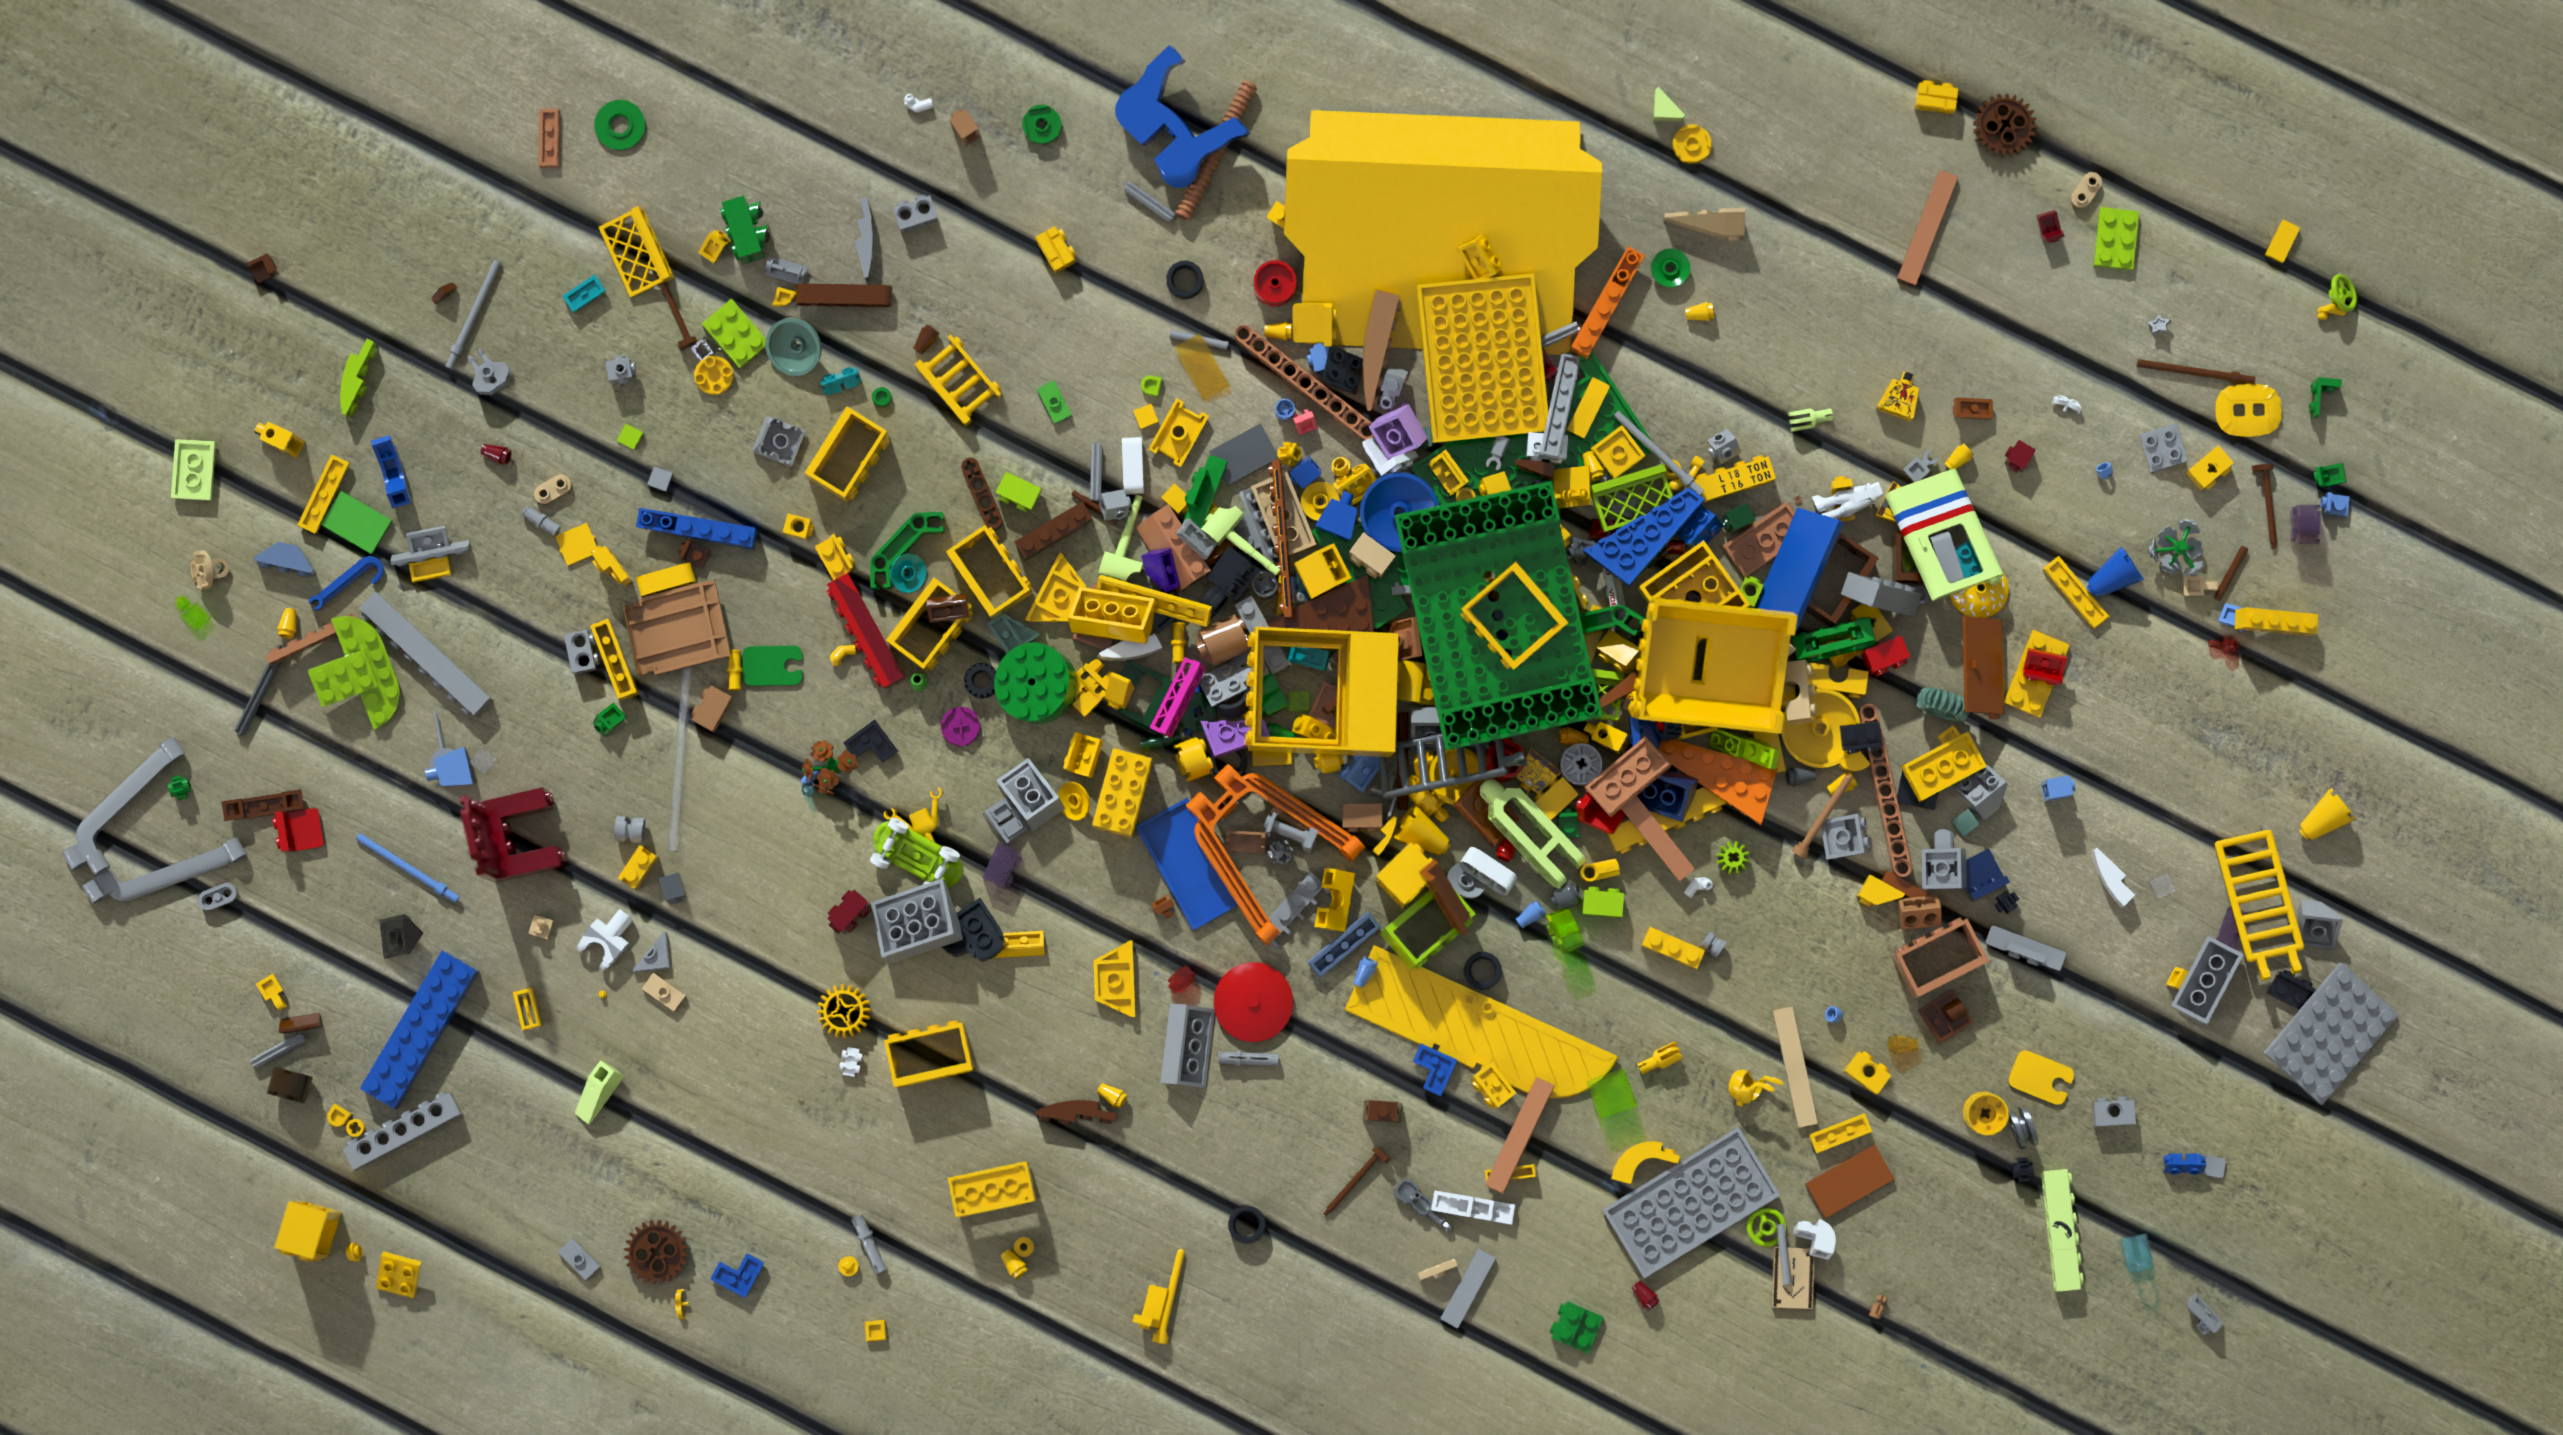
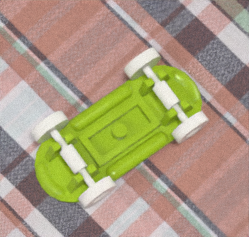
M891 818L890 821L883 822L875 830L873 843L878 853H873L870 858L874 865L887 869L892 862L924 880L923 885L943 878L947 888L957 884L962 878L964 872L963 864L959 858V853L954 849L938 845L911 830L905 822L897 818Z

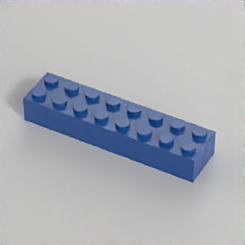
M441 951L360 1089L393 1109H398L480 971L446 951Z

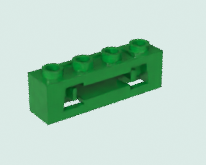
M1861 617L1855 619V622H1841L1836 624L1835 627H1821L1816 629L1815 632L1798 633L1796 637H1792L1797 660H1806L1808 663L1876 646L1877 643L1870 618ZM1850 634H1852V636H1853V638H1854V640H1852V641H1851V639L1849 638V639H1845V640H1841V641H1837V642H1833V643L1821 645V646H1819V649H1817V645H1816V642H1818L1819 644H1821V643H1825V642H1829V641H1833V640H1837V639L1849 637Z

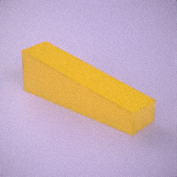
M1536 1164L1517 1166L1511 1180L1537 1177ZM1485 1170L1486 1181L1492 1170Z

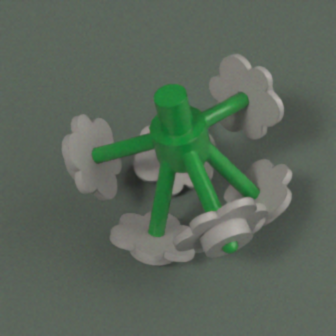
M2184 519L2178 522V525H2180L2179 529L2185 531L2182 540L2178 541L2176 530L2166 526L2163 531L2158 533L2159 538L2157 540V544L2165 548H2158L2155 539H2153L2148 553L2155 562H2158V553L2173 551L2175 553L2174 556L2167 554L2164 558L2160 559L2162 564L2161 570L2172 575L2175 572L2181 571L2182 567L2177 557L2183 555L2189 564V567L2184 570V576L2189 574L2194 576L2201 571L2203 561L2192 563L2191 560H2196L2197 556L2203 555L2204 551L2201 548L2202 542L2196 541L2194 537L2188 538L2187 543L2185 542L2188 534L2199 533L2200 529L2193 520Z

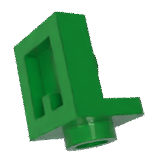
M613 702L596 715L593 725L598 733L607 737L611 730L622 723L627 716Z
M1563 809V813L1558 814L1559 830L1567 838H1579L1577 812H1575V809Z

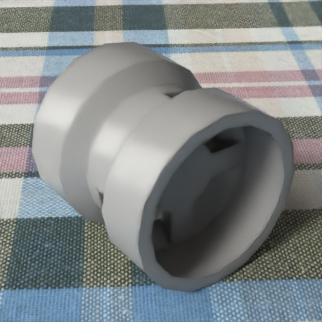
M1710 931L1699 948L1707 950L1716 959L1727 942L1716 938L1715 934Z

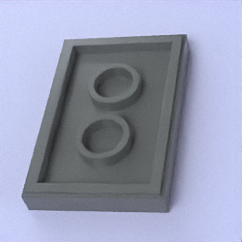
M1261 423L1209 451L1210 455L1227 460V466L1222 476L1227 486L1272 463V460L1278 459L1277 452Z

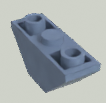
M277 542L254 557V561L259 563V567L270 569L271 566L278 567V571L289 573L290 570L297 571V575L309 577V574L315 575L316 573L303 550L296 545Z

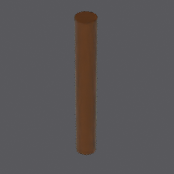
M2240 547L2216 591L2214 599L2221 601L2248 548Z

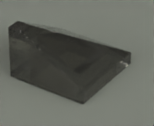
M702 337L691 348L700 361L707 356L716 355L721 350L706 337Z

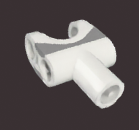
M621 909L617 911L607 925L600 919H596L583 935L576 950L581 953L587 946L589 947L594 943L601 944L604 947L605 956L599 968L603 971L606 970L620 957L629 945V942L622 938L621 935L634 919Z

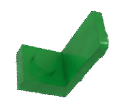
M2318 377L2311 383L2310 392L2313 394V402H2310L2309 413H2312V419L2319 417L2321 389H2323V392L2334 393L2335 390L2341 388L2342 379Z

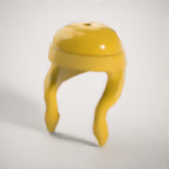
M1740 1069L1732 1074L1728 1091L1736 1099V1105L1743 1107L1745 1103L1749 1104L1757 1099L1763 1088L1775 1092L1771 1085L1765 1084L1766 1080L1778 1085H1784V1083L1778 1078L1763 1076L1760 1080L1755 1081L1752 1079L1750 1071Z

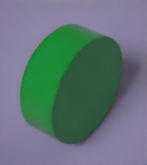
M879 387L872 393V400L876 406L884 408L891 403L892 395L887 388Z

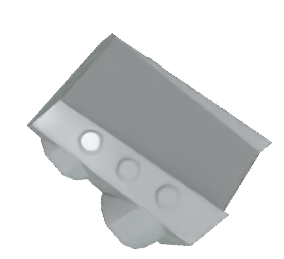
M766 416L753 446V453L792 467L806 431L797 426L787 424L778 418Z

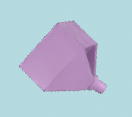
M1402 403L1401 408L1378 417L1369 426L1387 460L1418 448L1428 438L1408 403Z

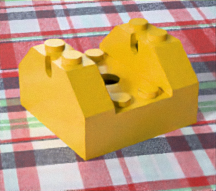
M1704 540L1644 582L1637 589L1647 603H1650L1652 598L1686 601V594L1691 590H1695L1701 595L1700 603L1746 608L1750 606V603ZM1698 638V644L1703 642L1705 638Z

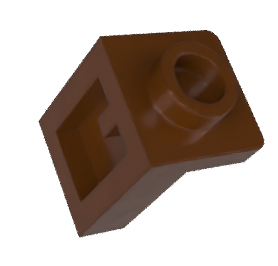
M688 539L686 543L682 542L678 551L680 559L702 569L711 550Z

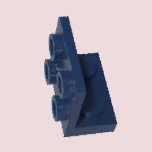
M1990 849L1966 860L1967 889L1965 890L1971 901L2010 883L2007 875L2003 876Z

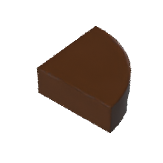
M449 283L440 287L431 300L435 304L441 302L453 293L457 286L454 283Z

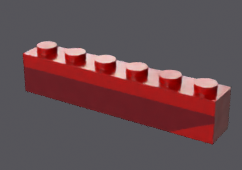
M846 573L828 583L829 589L826 592L831 601L836 600L838 604L836 610L839 616L846 618L848 624L845 627L850 635H855L857 641L854 643L859 652L864 651L867 657L864 661L868 669L873 668L876 673L873 678L878 687L883 686L884 689H887L905 679L903 672L850 575Z

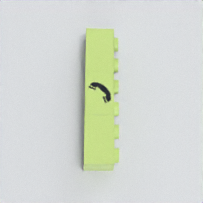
M2067 1169L2041 1171L2054 1291L2078 1290L2083 1285V1274L2079 1273L2078 1265H2081V1256L2076 1250V1245H2079L2078 1233L2074 1232V1225L2077 1224L2076 1214L2072 1213L2074 1195L2070 1193L2069 1185H2072L2071 1173H2068Z

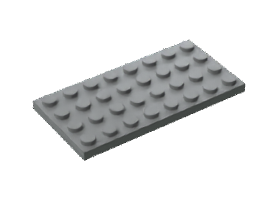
M1737 1127L1602 1209L1642 1277L1646 1278L1779 1197L1780 1194L1740 1128Z

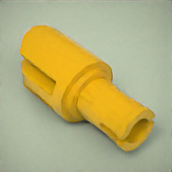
M1673 1041L1655 1050L1652 1057L1637 1064L1644 1075L1657 1067L1664 1069L1682 1060L1683 1056L1680 1054L1676 1041Z

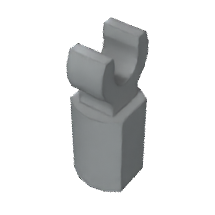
M1504 436L1496 437L1490 453L1492 457L1486 462L1487 468L1491 462H1496L1497 467L1495 471L1500 469V458L1504 457L1510 441L1509 438Z

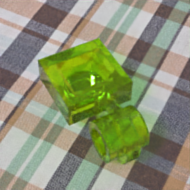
M183 594L175 598V605L181 611L187 610L182 617L195 631H198L211 618L198 603H195L190 608L189 604L191 602Z

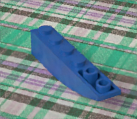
M639 508L636 528L755 550L758 530L755 527Z

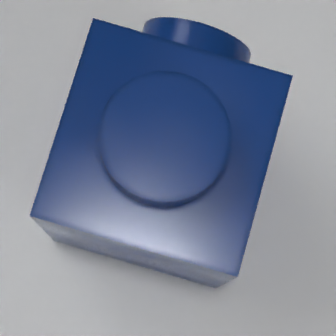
M1308 455L1291 469L1290 479L1296 486L1300 485L1304 489L1321 475L1322 469Z

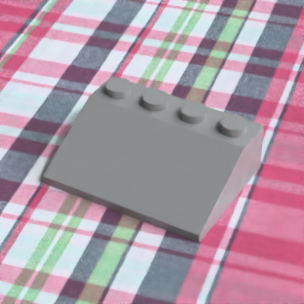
M943 878L871 902L881 958L890 963L963 940L960 922Z

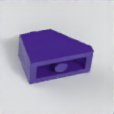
M1171 548L1155 549L1141 555L1146 575L1165 592L1181 586Z

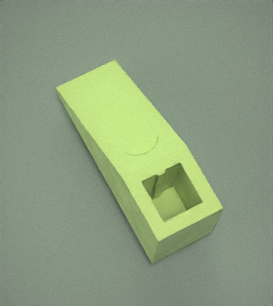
M600 1061L588 1077L575 1114L590 1125L624 1078V1075L611 1065Z

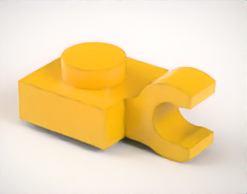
M271 974L256 983L265 1001L272 999L274 1005L280 1011L287 1007L279 995L284 990L275 974Z

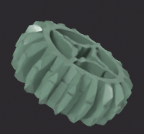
M1923 688L1917 698L1916 705L1919 709L1946 721L1963 722L1970 713L1964 712V698L1942 689Z

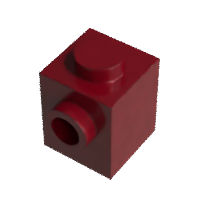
M2018 440L2014 447L2010 446L2004 455L2007 457L2004 463L2008 464L2007 467L2016 473L2018 471L2022 472L2036 449Z

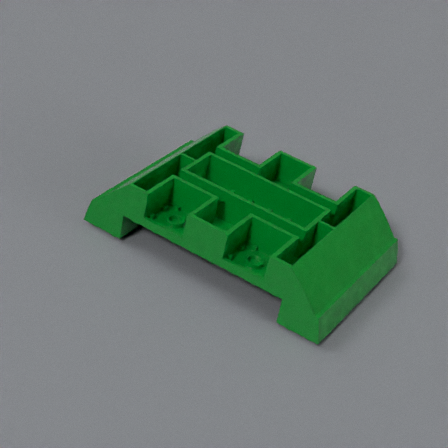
M1552 481L1395 515L1401 551L1445 750L1602 717L1560 527V517ZM1516 562L1568 623L1513 670L1511 667L1507 669L1500 661L1502 658L1498 652L1494 654L1487 646L1490 642L1485 636L1482 639L1474 631L1476 626L1472 621L1469 624L1461 616L1463 613L1461 608L1491 583L1484 580L1483 575L1486 571H1493L1496 579ZM1512 572L1493 589L1499 593L1497 601H1490L1487 594L1470 611L1503 649L1511 650V658L1514 661L1555 626L1557 622L1517 575ZM1495 610L1503 612L1504 616L1501 621H1495L1492 618V613ZM1500 629H1504L1508 633V637L1504 641H1500L1496 637V633Z

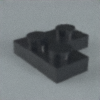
M875 719L843 742L849 752L854 754L856 758L872 748L882 763L899 752Z

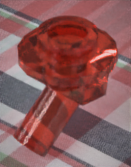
M2233 636L2224 637L2223 642L2210 639L2208 647L2223 650L2225 655H2234L2238 644Z

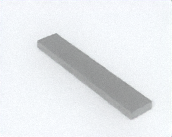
M1561 353L1539 458L1559 461L1580 362L1578 358L1581 356Z

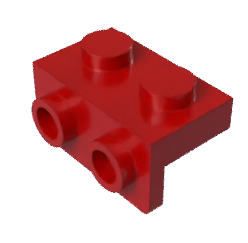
M2028 648L2022 669L2023 676L2031 681L2043 680L2049 685L2062 684L2067 656Z

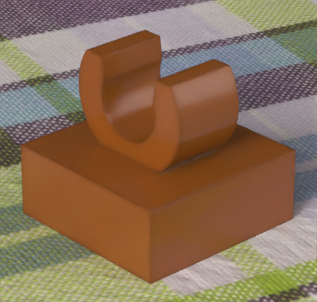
M1168 894L1151 903L1157 915L1163 913L1166 920L1173 916L1169 908L1174 906Z

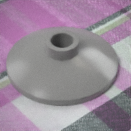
M1459 864L1453 866L1447 874L1452 887L1463 898H1476L1485 889V884L1462 870Z

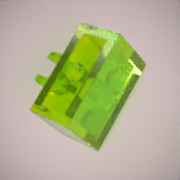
M1569 908L1546 915L1548 923L1545 924L1549 935H1554L1551 936L1555 948L1559 946L1562 954L1576 950V948L1584 945L1580 930Z

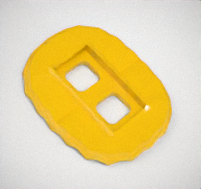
M2246 383L2228 386L2219 393L2216 399L2215 413L2217 423L2224 432L2234 436L2252 437L2270 434L2278 428L2282 420L2281 399L2277 395L2276 390L2268 385ZM2234 404L2244 405V416H2234ZM2253 404L2264 405V416H2254Z

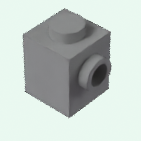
M1124 489L1101 494L1099 507L1104 520L1127 517L1129 508H1131V501L1129 497H1126Z

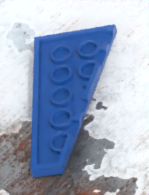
M1687 488L1670 498L1663 505L1653 508L1646 515H1641L1619 528L1607 538L1604 537L1595 545L1585 548L1583 553L1630 588L1700 508L1705 499L1691 488Z

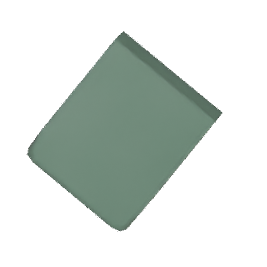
M1430 427L1423 428L1428 438L1417 448L1418 450L1432 448Z
M1966 809L1951 821L1963 837L1980 825L1969 809Z

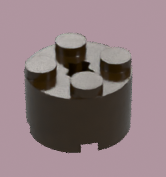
M274 1067L267 1094L305 1104L313 1077Z

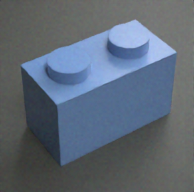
M2070 775L2046 779L2041 782L2044 802L2069 798L2074 795L2073 791H2076L2075 782L2073 779H2070Z

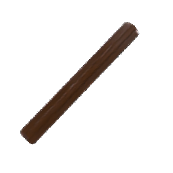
M1398 712V742L1408 740V712ZM1405 748L1408 770V748ZM1397 757V789H1398V788H1402V786H1401V777H1400V769H1399V760H1398V757ZM1408 795L1397 797L1398 810L1408 809Z

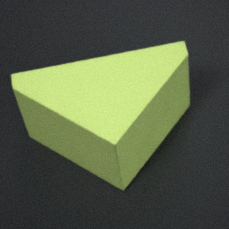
M1659 87L1656 88L1654 93L1653 121L1681 122L1685 117L1684 113Z

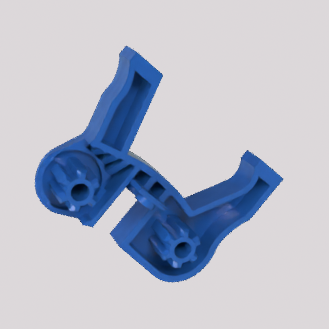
M1169 45L1147 65L1141 79L1121 94L1116 103L1115 114L1118 122L1144 146L1153 140L1166 126L1168 127L1166 131L1176 139L1155 158V162L1162 179L1168 185L1175 188H1184L1195 181L1203 160L1205 161L1210 155L1226 148L1232 141L1247 137L1251 133L1238 118L1233 117L1195 137L1186 123L1175 112L1161 103L1171 70L1186 62L1178 51Z

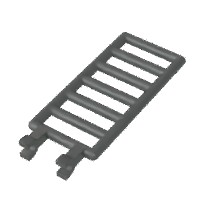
M1442 733L1395 742V750L1398 751L1402 788L1390 790L1387 758L1379 757L1383 797L1388 799L1506 775V767L1527 765L1526 756L1524 757L1523 751L1505 757L1503 739L1512 737L1522 738L1524 736L1519 734L1496 739L1498 769L1488 771L1484 743L1476 744L1479 772L1468 775L1464 747L1456 748L1460 776L1448 778ZM1436 742L1440 780L1429 782L1424 745ZM1417 746L1421 784L1409 786L1405 748Z

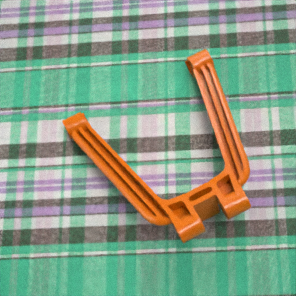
M1227 764L1214 777V780L1226 792L1214 804L1199 792L1185 806L1198 819L1194 829L1197 843L1256 932V936L1268 946L1281 931L1267 917L1214 832V826L1220 818L1224 820L1238 806L1236 801L1248 792L1257 794L1308 829L1314 828L1318 830V835L1337 847L1350 862L1365 849V846L1354 835L1351 836L1347 831L1264 776L1251 773L1241 777Z

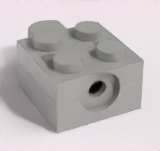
M1941 829L1935 832L1934 849H1922V889H1967L1966 849L1954 848V835L1949 830Z

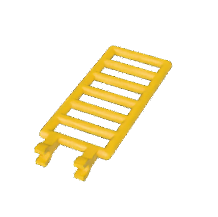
M2264 830L2216 841L2215 849L2246 960L2248 962L2256 961L2261 981L2269 980L2271 977L2265 959L2287 954L2291 973H2300L2302 967L2298 960L2297 952L2304 949V944L2273 832L2271 830ZM2264 838L2267 840L2269 850L2226 859L2224 847ZM2269 857L2272 858L2273 869L2231 877L2229 866ZM2277 876L2278 888L2238 897L2236 895L2234 885ZM2282 895L2285 906L2242 916L2239 904ZM2283 914L2288 916L2290 923L2288 926L2247 935L2244 923ZM2288 933L2293 934L2295 941L2293 945L2252 953L2250 942Z

